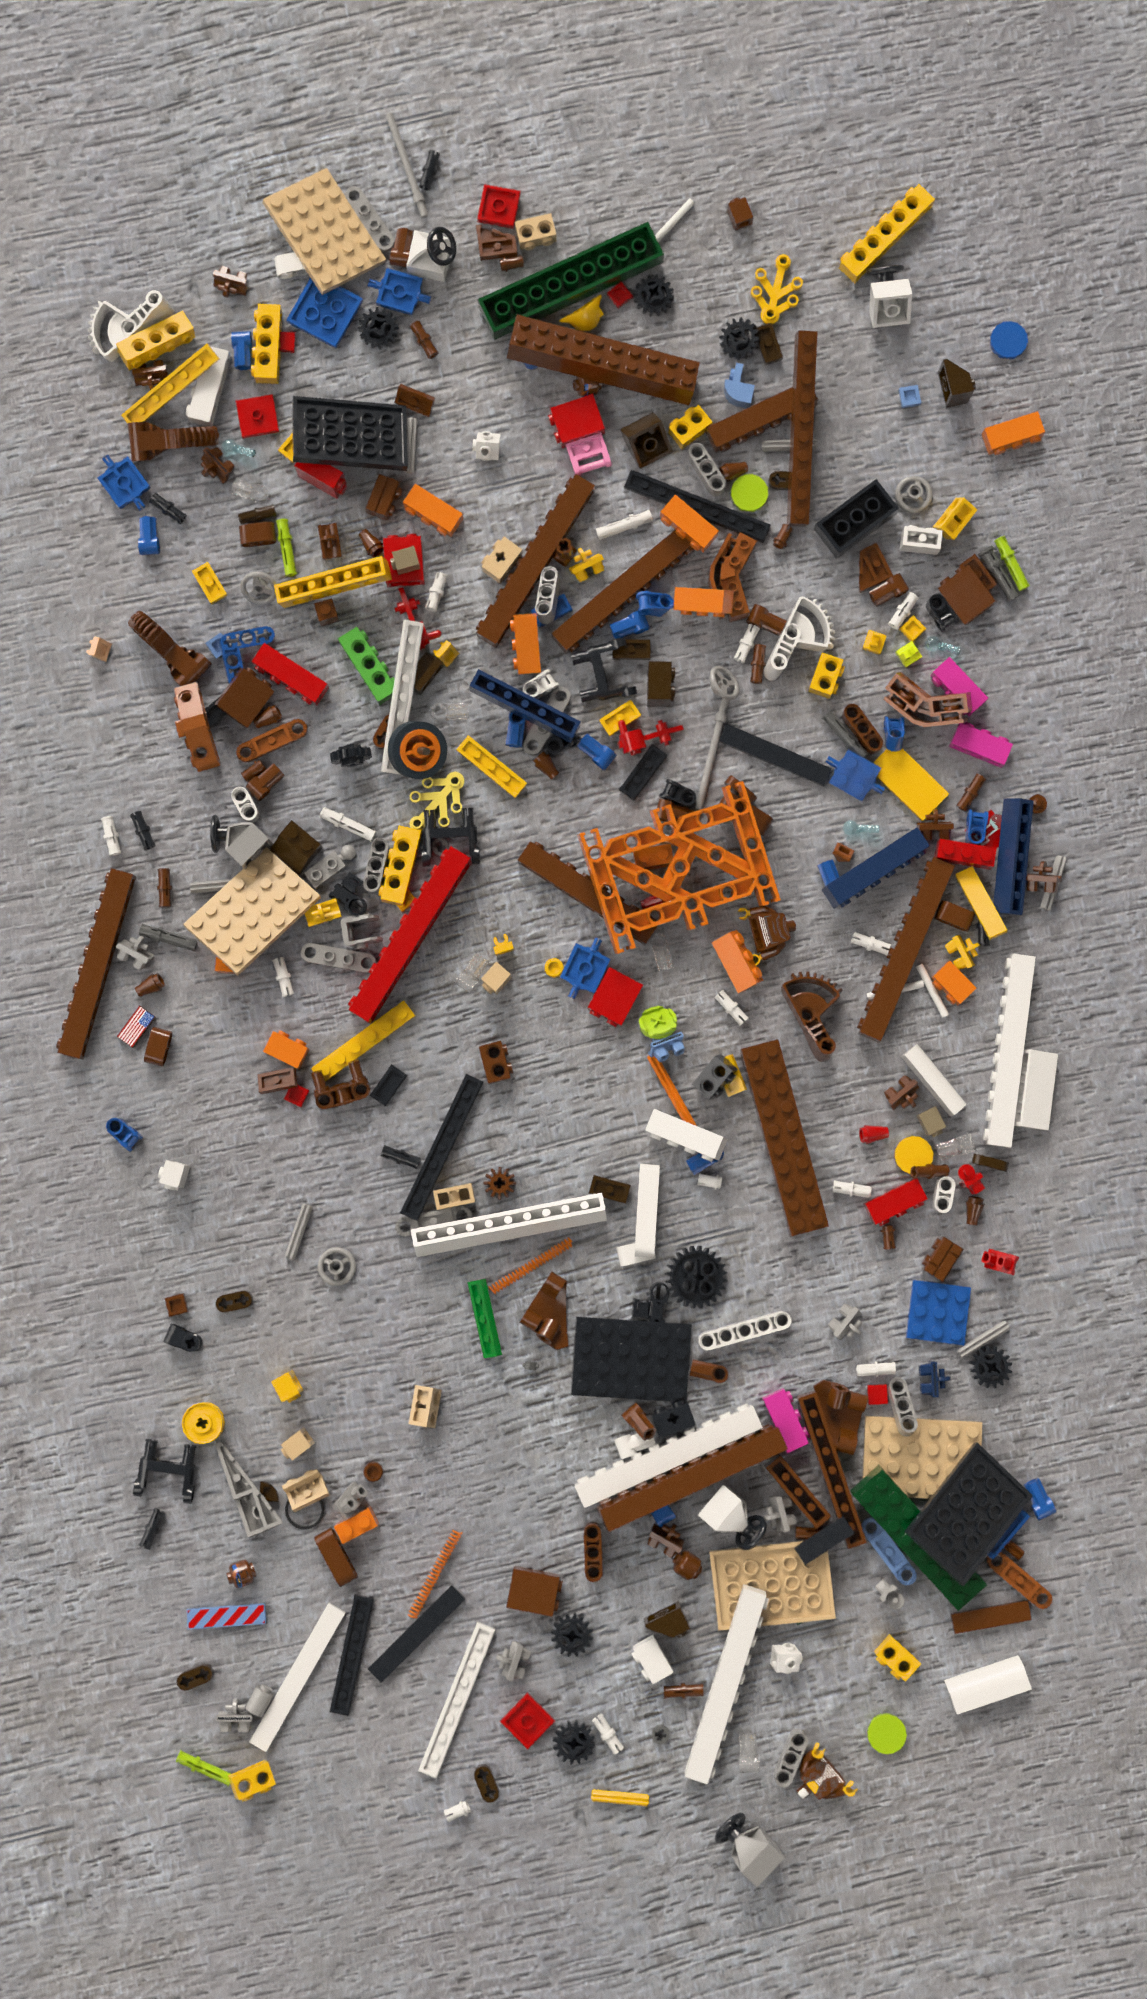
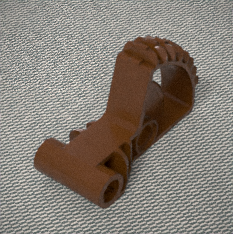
M148 422L127 423L132 461L151 460L168 449L215 446L219 444V433L215 426L165 430Z
M137 611L130 617L128 626L167 661L170 673L179 686L195 683L212 665L203 654L197 653L192 649L187 650L184 646L180 647L161 626L142 611Z
M808 971L805 977H803L802 972H799L798 978H796V975L793 973L791 974V980L782 985L781 992L798 1021L813 1055L818 1061L826 1062L836 1049V1044L827 1033L820 1017L839 999L843 990L842 988L835 989L837 983L830 985V978L824 981V975H821L820 979L817 978V973L810 977V972ZM798 983H811L826 989L834 998L827 1004L821 996L812 992H800L790 996L787 987ZM802 1013H809L811 1015V1019H803Z

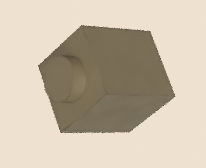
M414 546L392 552L391 565L393 570L397 569L398 575L420 569Z
M936 1106L916 1115L926 1136L932 1135V1137H936L943 1133L942 1129L946 1125Z

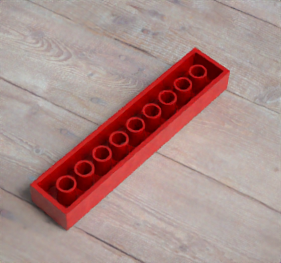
M452 846L449 849H445L441 854L440 864L438 866L435 865L431 870L430 880L428 882L425 881L419 890L421 891L418 898L415 897L409 906L411 908L408 915L404 914L399 922L401 924L398 931L394 930L389 938L390 944L388 947L384 946L379 954L380 960L377 964L373 963L369 970L370 976L359 985L358 989L360 992L357 997L353 996L348 1003L350 1006L348 1010L369 1024L373 1023L472 864L470 857Z

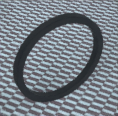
M288 1499L285 1506V1514L290 1524L298 1529L303 1530L311 1529L318 1525L324 1515V1503L322 1499L319 1500L321 1504V1515L318 1521L310 1526H299L291 1520L288 1513V1506L290 1503Z

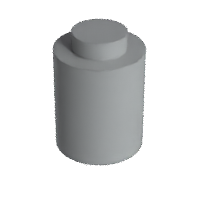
M265 1684L256 1686L245 1706L246 1710L262 1717L274 1696L271 1692L272 1689Z

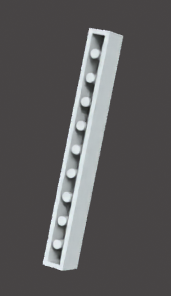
M1011 954L1005 961V969L1008 970L1007 977L1003 978L1002 987L1005 988V994L1001 996L1000 1007H1003L1002 1015L999 1014L998 1017L1000 1033L996 1034L995 1045H998L997 1053L993 1055L995 1072L992 1071L990 1083H993L992 1091H989L988 1102L991 1103L990 1110L986 1111L985 1120L988 1121L987 1129H984L983 1140H986L985 1145L1005 1148L1012 1147L1036 958L1034 956Z
M602 1193L412 1229L411 1232L416 1255L421 1257L607 1221L603 1196Z
M743 1404L737 1407L738 1411L732 1414L730 1411L721 1414L719 1420L714 1422L712 1419L702 1423V1427L699 1429L690 1428L684 1431L685 1435L679 1438L676 1435L666 1439L667 1443L661 1446L657 1443L648 1447L649 1451L643 1454L639 1451L630 1456V1460L625 1462L623 1459L613 1463V1467L606 1470L604 1467L595 1471L596 1475L590 1478L586 1475L577 1479L578 1483L575 1484V1488L584 1508L763 1428L753 1405Z
M743 1584L686 1765V1778L708 1784L709 1778L713 1779L716 1767H713L715 1759L719 1760L722 1748H719L720 1743L726 1739L728 1730L725 1727L727 1722H731L733 1716L732 1704H736L739 1697L737 1688L739 1684H743L745 1678L743 1669L744 1666L749 1665L751 1654L748 1653L750 1647L755 1646L757 1636L754 1634L756 1628L760 1629L763 1617L760 1615L762 1609L766 1610L769 1598H766L767 1595L764 1590Z

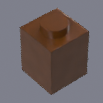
M739 197L734 198L728 203L727 213L735 231L752 225L754 217L746 197L741 199Z
M332 598L314 603L321 627L339 622Z

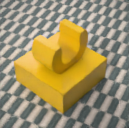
M868 630L862 649L880 655L887 636Z
M446 640L445 643H439L441 647L438 651L434 649L433 652L443 662L444 666L448 667L459 655V652Z
M503 934L505 939L503 943H499L497 938L494 937L496 946L493 948L496 956L514 951L512 941L508 942L506 934Z

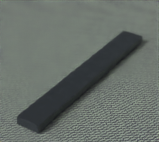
M630 470L624 485V489L665 505L674 495H677L708 522L738 534L741 532L761 543H764L771 526L768 523L634 470Z
M468 1074L465 1075L400 1214L418 1222L482 1088L483 1081Z

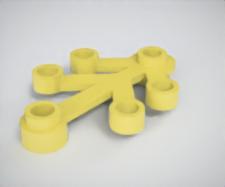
M451 772L446 778L432 779L429 777L423 779L422 784L426 789H431L433 786L445 787L441 792L419 793L418 791H413L410 793V800L413 803L433 800L425 810H429L430 816V810H435L439 806L440 818L438 823L440 827L446 828L450 824L447 815L446 797L452 791L453 803L451 804V810L455 814L462 811V804L460 803L459 790L464 786V777L459 772ZM457 778L459 781L457 784H452L451 780ZM426 780H431L430 786L424 784ZM418 794L419 798L418 800H413L412 796ZM456 804L460 806L458 811L453 809V806ZM424 812L410 820L411 828L422 831L424 827ZM442 819L448 820L446 825L440 823ZM417 820L421 822L419 827L414 826V822Z

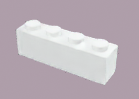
M212 346L211 348L220 360L196 379V387L193 386L191 391V405L188 404L186 409V415L190 423L202 426H213L231 361L229 351Z
M656 1109L653 1110L646 1127V1131L651 1133L650 1137L659 1141L661 1138L667 1139V1144L676 1148L678 1145H682L685 1147L684 1151L693 1155L699 1152L702 1154L701 1158L710 1162L713 1159L720 1160L728 1140Z

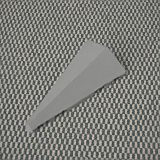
M222 1442L215 1444L247 1536L251 1538L283 1524L280 1517Z

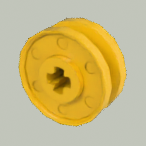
M202 1402L194 1404L183 1415V1432L194 1443L205 1444L212 1442L224 1430V1414L213 1403ZM201 1418L207 1420L206 1428L205 1426H200Z

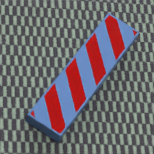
M266 1603L187 1609L188 1629L267 1623Z

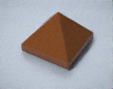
M837 843L833 851V855L838 862H850L854 850L841 843Z

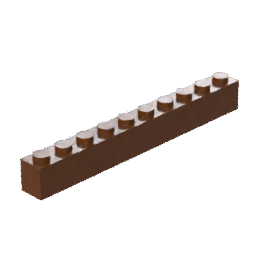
M798 330L795 334L787 524L789 526L805 527L809 524L818 331Z
M575 474L573 479L570 477L565 485L567 489L563 494L560 493L555 501L557 505L553 510L550 509L545 517L547 521L543 526L540 525L535 533L537 535L535 540L528 543L525 549L527 551L525 556L518 559L515 565L517 567L515 572H511L505 581L507 583L505 588H501L495 597L497 598L495 604H490L485 613L487 614L484 621L480 620L476 627L477 637L495 648L498 647L510 628V620H514V615H518L540 580L542 570L548 567L553 559V555L556 553V542L559 539L566 538L595 492V485Z
M676 530L671 532L552 632V639L566 655L569 652H575L584 639L588 641L593 637L594 631L597 628L602 629L609 623L608 619L613 615L615 617L623 611L622 607L627 603L629 605L636 600L637 593L649 590L654 580L657 579L659 581L666 575V570L670 567L672 569L681 562L680 559L684 555L689 556L695 550L691 547L690 542L686 538H680L675 533Z
M935 857L932 858L931 862L927 860L923 869L926 874L923 879H919L916 889H919L916 896L912 895L908 905L911 907L909 914L905 912L901 921L904 926L895 935L894 941H896V945L894 948H890L887 954L888 964L887 966H882L879 976L882 978L879 983H875L871 992L875 995L872 1001L868 1000L864 1011H867L865 1018H860L857 1028L860 1029L859 1035L878 1043L881 1042L955 867L954 865Z
M111 868L110 872H107L104 882L106 887L104 891H101L99 897L101 904L94 914L95 925L89 931L88 937L90 942L88 946H85L83 952L85 957L84 963L80 964L78 969V975L80 976L78 983L75 982L72 993H74V997L67 1007L69 1014L62 1024L63 1035L57 1041V1053L84 1059L136 880L134 874Z

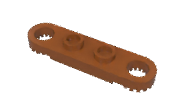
M294 719L240 744L236 750L237 757L242 762H251L305 737L308 727L303 720ZM296 724L303 726V731L299 734L293 732V727ZM244 748L251 749V754L247 758L241 756V751Z
M1000 1551L998 1554L1002 1558V1562L998 1566H994L991 1562L992 1560L987 1556V1565L1039 1609L1050 1607L1053 1600L1051 1593ZM1041 1593L1047 1595V1601L1044 1604H1039L1037 1601V1597Z

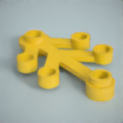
M784 254L776 258L775 267L777 273L773 287L766 277L765 269L759 268L755 272L756 280L760 281L770 297L768 305L762 297L761 287L754 286L751 289V297L757 301L762 309L761 320L765 324H775L779 319V314L798 305V297L790 295L786 302L776 307L777 300L794 290L801 289L803 285V280L800 277H795L792 283L780 289L784 272L789 269L791 263L790 258ZM785 259L786 263L782 264L780 260ZM761 272L764 276L759 277L757 274ZM798 281L800 282V285L796 286L794 285V282ZM758 290L760 293L755 295L753 291ZM795 299L796 303L792 304L789 300ZM772 312L773 316L769 317L767 313Z

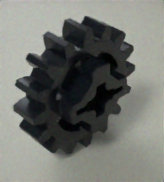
M658 274L654 278L648 275V280L641 278V284L637 283V290H634V296H636L634 303H638L637 309L643 308V314L647 311L650 312V317H652L653 313L660 316V311L666 313V307L671 308L672 303L670 301H674V295H671L674 293V289L669 288L671 282L665 283L664 276L661 280L658 279ZM641 294H643V297L646 298L645 302L643 301Z
M376 307L374 312L369 309L368 315L362 314L364 320L359 319L361 326L358 327V331L361 332L360 338L365 339V345L371 343V348L378 345V348L381 349L382 345L388 348L389 341L391 343L395 342L393 336L398 337L396 330H399V325L396 324L397 318L393 317L392 311L387 314L386 308L379 311V308Z
M740 317L739 322L732 319L733 324L731 325L727 322L728 328H722L721 331L724 335L719 336L720 340L723 341L720 343V346L724 348L723 352L725 354L729 353L731 359L736 356L737 360H740L741 356L747 359L748 353L753 356V348L758 349L756 343L761 341L759 337H756L760 334L758 330H755L757 326L754 323L751 324L749 319L744 322L742 317ZM749 330H750L751 336H752L751 339L748 338ZM728 338H730L732 341L730 344L731 347H729ZM736 338H744V340H736Z
M347 744L346 746L338 747L337 751L330 753L331 763L335 765L341 764V767L362 765L365 760L372 758L370 747H361V744Z
M985 1346V1351L978 1349L979 1355L973 1354L972 1356L975 1358V1361H970L974 1368L969 1370L970 1372H975L972 1378L974 1380L979 1378V1385L985 1382V1388H989L990 1384H992L993 1388H997V1383L1003 1386L1002 1380H1009L1007 1373H1012L1008 1366L1013 1364L1007 1362L1010 1356H1003V1349L997 1352L996 1346H993L992 1350H990L989 1346ZM988 1354H994V1356H992L989 1359L984 1358V1356ZM1001 1360L1003 1362V1371L1000 1368ZM985 1363L993 1364L997 1372L989 1370ZM979 1364H981L982 1367L981 1373L979 1372L978 1368ZM991 1376H998L997 1379L988 1380Z
M575 1612L573 1617L566 1613L565 1619L561 1616L559 1617L560 1623H553L556 1629L551 1630V1634L555 1635L551 1638V1641L557 1642L554 1648L560 1647V1654L566 1651L568 1657H570L571 1652H574L577 1657L578 1651L585 1653L584 1647L591 1646L588 1640H593V1636L589 1635L593 1628H587L590 1622L589 1620L583 1622V1615L577 1618ZM570 1622L568 1627L561 1628L564 1624ZM577 1623L583 1627L585 1632L578 1629ZM573 1630L577 1636L570 1639L568 1634ZM560 1638L567 1642V1646L560 1641ZM578 1641H582V1643L579 1646L574 1647V1644H576Z
M575 1719L574 1724L567 1720V1726L561 1723V1731L555 1730V1734L558 1737H553V1742L557 1743L553 1746V1749L559 1750L557 1757L562 1755L563 1762L569 1759L570 1765L573 1764L574 1760L581 1764V1758L587 1761V1753L593 1754V1750L590 1747H595V1742L591 1741L595 1736L594 1734L589 1735L591 1727L585 1729V1722L578 1725L577 1719ZM568 1730H572L568 1735H563ZM579 1731L583 1732L587 1739L581 1737ZM573 1738H576L577 1741L575 1746L571 1744ZM562 1746H565L569 1750V1753L565 1752ZM580 1749H584L581 1753L576 1754Z

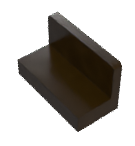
M425 652L418 661L414 691L419 695L425 691L444 667L443 662L439 658L435 659Z

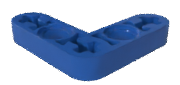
M263 626L224 634L220 638V648L228 684L234 678V672L229 673V669L243 668L240 649L272 642L275 633L271 627ZM264 630L271 634L268 640L262 637L258 638L259 642L256 643L254 631H257V635L264 633ZM244 633H249L252 636L250 644L242 641ZM238 634V641L241 646H237L238 642L232 643L231 647H228L227 644L224 645L226 637L232 640L236 639L235 635ZM230 655L237 657L238 663L236 666L228 664L227 659Z

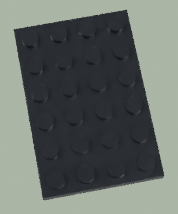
M293 396V462L407 471L406 405Z
M576 1316L570 1395L672 1402L683 1400V1402H687L692 1324Z
M974 1442L904 1532L960 1586H964L1033 1495L978 1442Z

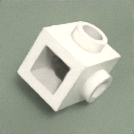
M487 431L478 432L477 440L473 439L472 448L473 451H476V459L484 461L499 459L500 434H492Z
M791 1643L772 1645L770 1664L774 1670L784 1674L799 1672L802 1654L797 1647Z

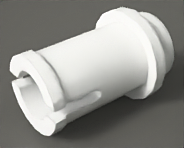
M699 1173L697 1185L712 1187L714 1190L716 1188L720 1189L722 1177Z
M460 1801V1804L444 1810L445 1816L453 1813V1815L446 1818L448 1822L463 1815L468 1816V1813L471 1812L467 1801Z

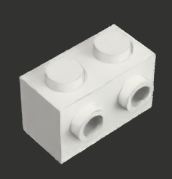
M905 526L901 534L900 551L938 555L941 549L943 530Z
M166 1160L164 1167H161L158 1173L159 1183L164 1184L163 1188L178 1191V1188H184L190 1166Z
M654 1635L633 1646L634 1652L632 1655L637 1664L641 1662L644 1668L641 1671L647 1681L651 1680L652 1684H655L673 1673V1668Z

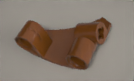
M551 1272L519 1323L535 1332L536 1336L550 1347L560 1350L569 1346L566 1322L567 1281L556 1273Z
M823 1379L815 1384L813 1388L817 1392L835 1449L842 1453L854 1455L858 1441L857 1432L862 1413L866 1410L868 1396L849 1391L844 1385Z

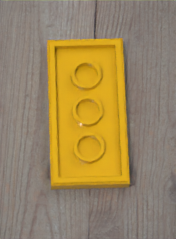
M903 748L896 752L886 749L873 762L881 767L877 778L921 821L925 819V815H929L949 795Z

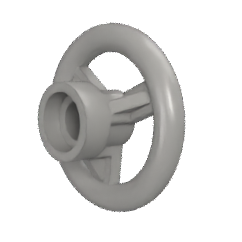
M910 476L903 479L895 490L897 504L909 513H918L925 510L930 505L933 497L930 484L918 476ZM909 482H915L910 485L907 493L901 494L904 485ZM920 484H922L927 491L926 501H924L921 498L923 494V488L920 486ZM915 491L917 496H913L911 492ZM902 500H915L919 507H909Z
M256 571L247 574L242 579L240 585L241 592L251 603L265 605L271 603L276 598L274 585L277 583L270 575ZM253 578V590L248 593L246 584ZM262 593L270 595L266 599L254 598L255 595Z
M713 667L710 671L711 690L713 693L726 700L737 698L739 685L735 676L725 667ZM720 672L724 673L730 680L724 678ZM728 687H733V694H727Z
M330 1248L320 1256L318 1261L320 1277L324 1282L332 1286H341L348 1283L356 1271V1262L353 1255L344 1248ZM334 1253H340L346 1256L342 1260H330L327 1258L329 1255ZM350 1262L348 1275L340 1280V1273L343 1271L344 1265ZM335 1263L340 1265L339 1270H334L333 1265ZM324 1264L328 1265L329 1272L334 1274V1280L325 1274Z

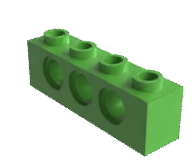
M355 627L339 637L338 641L378 704L381 705L392 698L395 678L392 677L390 679L388 676V667L384 661L379 662L377 658L379 654L374 646L370 647L367 643L369 638L364 630L360 631L358 627ZM357 646L365 647L362 653L355 652ZM373 661L375 666L372 669H367L365 664ZM378 677L385 678V682L381 685H377L375 680Z

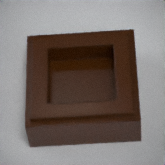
M184 1293L164 1298L169 1317L189 1312Z

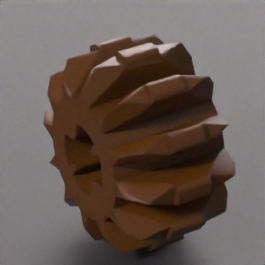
M498 1167V1174H496L494 1169H491L494 1176L485 1175L486 1178L491 1179L490 1182H483L484 1185H490L485 1190L486 1192L493 1190L491 1198H494L496 1192L498 1193V1200L502 1198L501 1193H504L506 1198L509 1197L506 1192L507 1190L514 1193L515 1190L509 1186L516 1185V1182H510L509 1180L515 1176L514 1174L509 1177L506 1176L509 1173V1169H506L504 1174H502V1167ZM498 1178H503L502 1181L505 1180V1185L501 1189H498V1186L494 1184L495 1181H498Z

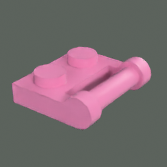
M602 433L566 444L574 474L581 476L582 473L604 466L606 468L612 466ZM601 454L603 456L601 460L582 466L578 465L579 461Z

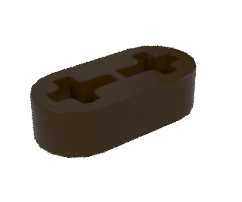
M789 471L772 472L768 479L769 486L775 490H788ZM775 476H779V480L785 481H780L779 484L776 485L775 481H772V479H775Z
M975 1153L971 1162L1003 1172H1007L1009 1162Z
M248 1291L225 1294L217 1298L216 1308L220 1312L247 1308L252 1304L253 1296ZM241 1294L249 1298L246 1301V1305L243 1302L236 1303V1299L242 1297ZM223 1298L226 1301H233V1304L227 1305V1309L224 1306H220Z
M201 1664L182 1672L176 1681L178 1688L187 1691L209 1682L214 1674L213 1668L209 1664ZM202 1669L209 1671L207 1678L204 1676L197 1678V1675L202 1672ZM183 1676L187 1679L193 1677V1680L188 1683L189 1686L186 1683H181L184 1679Z
M480 1764L474 1772L476 1784L484 1801L488 1803L495 1802L499 1797V1787L491 1768L486 1764ZM481 1769H483L484 1772H488L486 1774V1782H484L482 1776L478 1777ZM487 1785H489L491 1790L496 1791L494 1792V1797L486 1795Z

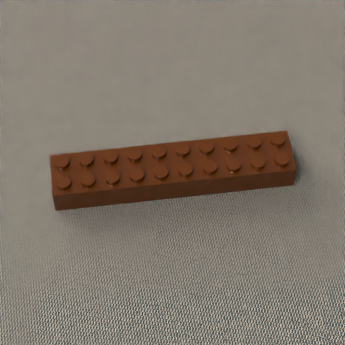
M521 315L516 316L507 353V359L688 406L694 393L700 362Z
M779 1039L740 1049V1054L789 1235L796 1236L829 1227Z
M769 1424L762 1426L763 1428L759 1429L760 1432L750 1433L741 1437L742 1440L738 1442L732 1441L723 1445L724 1448L721 1450H712L706 1453L707 1456L703 1458L697 1457L692 1459L684 1467L679 1465L670 1469L671 1473L667 1475L661 1473L653 1477L654 1481L649 1483L646 1481L635 1485L636 1489L628 1491V1489L621 1491L617 1494L618 1497L613 1500L609 1497L600 1501V1506H597V1510L608 1532H611L787 1450L788 1447L779 1427Z

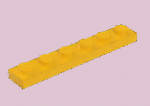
M206 343L121 416L127 423L147 421L219 361L220 358L211 346Z
M403 1000L311 1068L312 1071L322 1070L325 1082L346 1068L349 1065L348 1062L361 1057L414 1018L415 1014Z

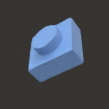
M918 385L899 388L898 392L902 408L921 405Z
M219 633L205 643L215 659L222 655L220 648L222 633ZM225 640L224 645L227 644L228 647H231L227 640Z

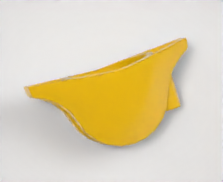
M601 294L559 321L571 324L579 331L594 329L598 325L600 317L604 315L599 307L602 298Z

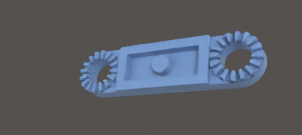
M872 1517L865 1518L861 1523L865 1537L901 1584H913L917 1578L915 1569L876 1520ZM869 1522L876 1524V1530L873 1533L866 1531L865 1527ZM910 1570L912 1577L909 1580H903L901 1578L902 1571Z

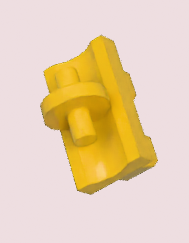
M582 548L577 549L579 555L573 557L575 563L580 560L582 562L569 568L570 573L574 574L579 582H582L589 578L585 570L586 568L591 566L594 574L604 571L602 562L604 558L602 554L598 553L587 559L586 557L592 555L591 550L589 549L584 552Z
M336 898L313 905L305 913L308 927L342 917Z
M957 935L945 945L949 954L957 950L959 951L961 957L953 961L959 970L975 966L968 951L971 952L973 957L977 956L978 953L975 948L980 946L979 943L973 944L971 939L968 938L965 940L968 946L966 948L961 936Z

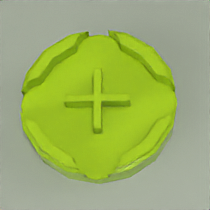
M745 474L737 478L733 483L731 500L739 510L755 512L766 504L768 487L759 476Z
M663 1006L650 1007L639 1018L640 1031L652 1039H662L672 1035L678 1024L674 1011L670 1008L665 1009Z
M889 1713L879 1714L871 1720L867 1728L868 1741L872 1748L879 1753L893 1754L905 1744L907 1737L906 1728L901 1719Z

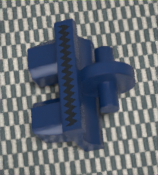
M928 1361V1363L918 1365L919 1376H929V1383H920V1394L930 1395L933 1398L939 1397L938 1381H940V1389L946 1388L945 1381H950L951 1376H945V1369H939L938 1376L937 1362Z

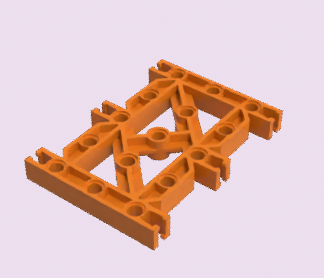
M743 781L735 783L740 798L735 800L730 791L731 786L722 787L727 805L720 803L680 816L676 822L671 804L661 807L662 810L666 811L667 822L661 823L657 814L660 811L659 808L651 810L650 814L655 829L645 827L608 839L604 846L598 828L590 830L595 840V845L588 847L584 838L585 832L577 834L615 954L624 952V948L620 949L619 936L625 935L629 945L626 946V950L636 948L630 928L635 931H642L679 919L682 913L687 930H692L696 928L692 924L690 915L692 912L697 911L701 921L699 922L700 926L707 925L709 923L703 905L708 908L719 906L749 896L753 890L759 906L769 904V901L764 899L763 889L769 888L772 895L770 903L781 900ZM737 802H741L744 806L741 813L736 810ZM702 813L708 817L706 824H702L699 820ZM732 820L744 859L693 832ZM665 825L670 826L672 829L669 836L663 833ZM628 837L635 839L636 843L633 848L627 845ZM749 839H753L755 841V847L753 849H750L747 846V841ZM665 841L678 847L663 878L621 857L622 855ZM592 849H597L599 852V857L596 860L590 856ZM714 850L719 853L717 861L711 858V853ZM695 856L737 878L694 893L680 888ZM677 862L683 865V871L680 873L675 870ZM640 874H645L647 877V882L644 885L638 881ZM613 875L665 902L625 915ZM761 875H764L767 879L764 886L759 883ZM605 885L611 889L609 896L602 894V888ZM725 887L731 890V895L728 898L723 895ZM688 899L694 900L695 907L693 909L687 907ZM654 910L659 914L657 921H653L650 918V914ZM617 922L623 926L620 933L614 931V925Z

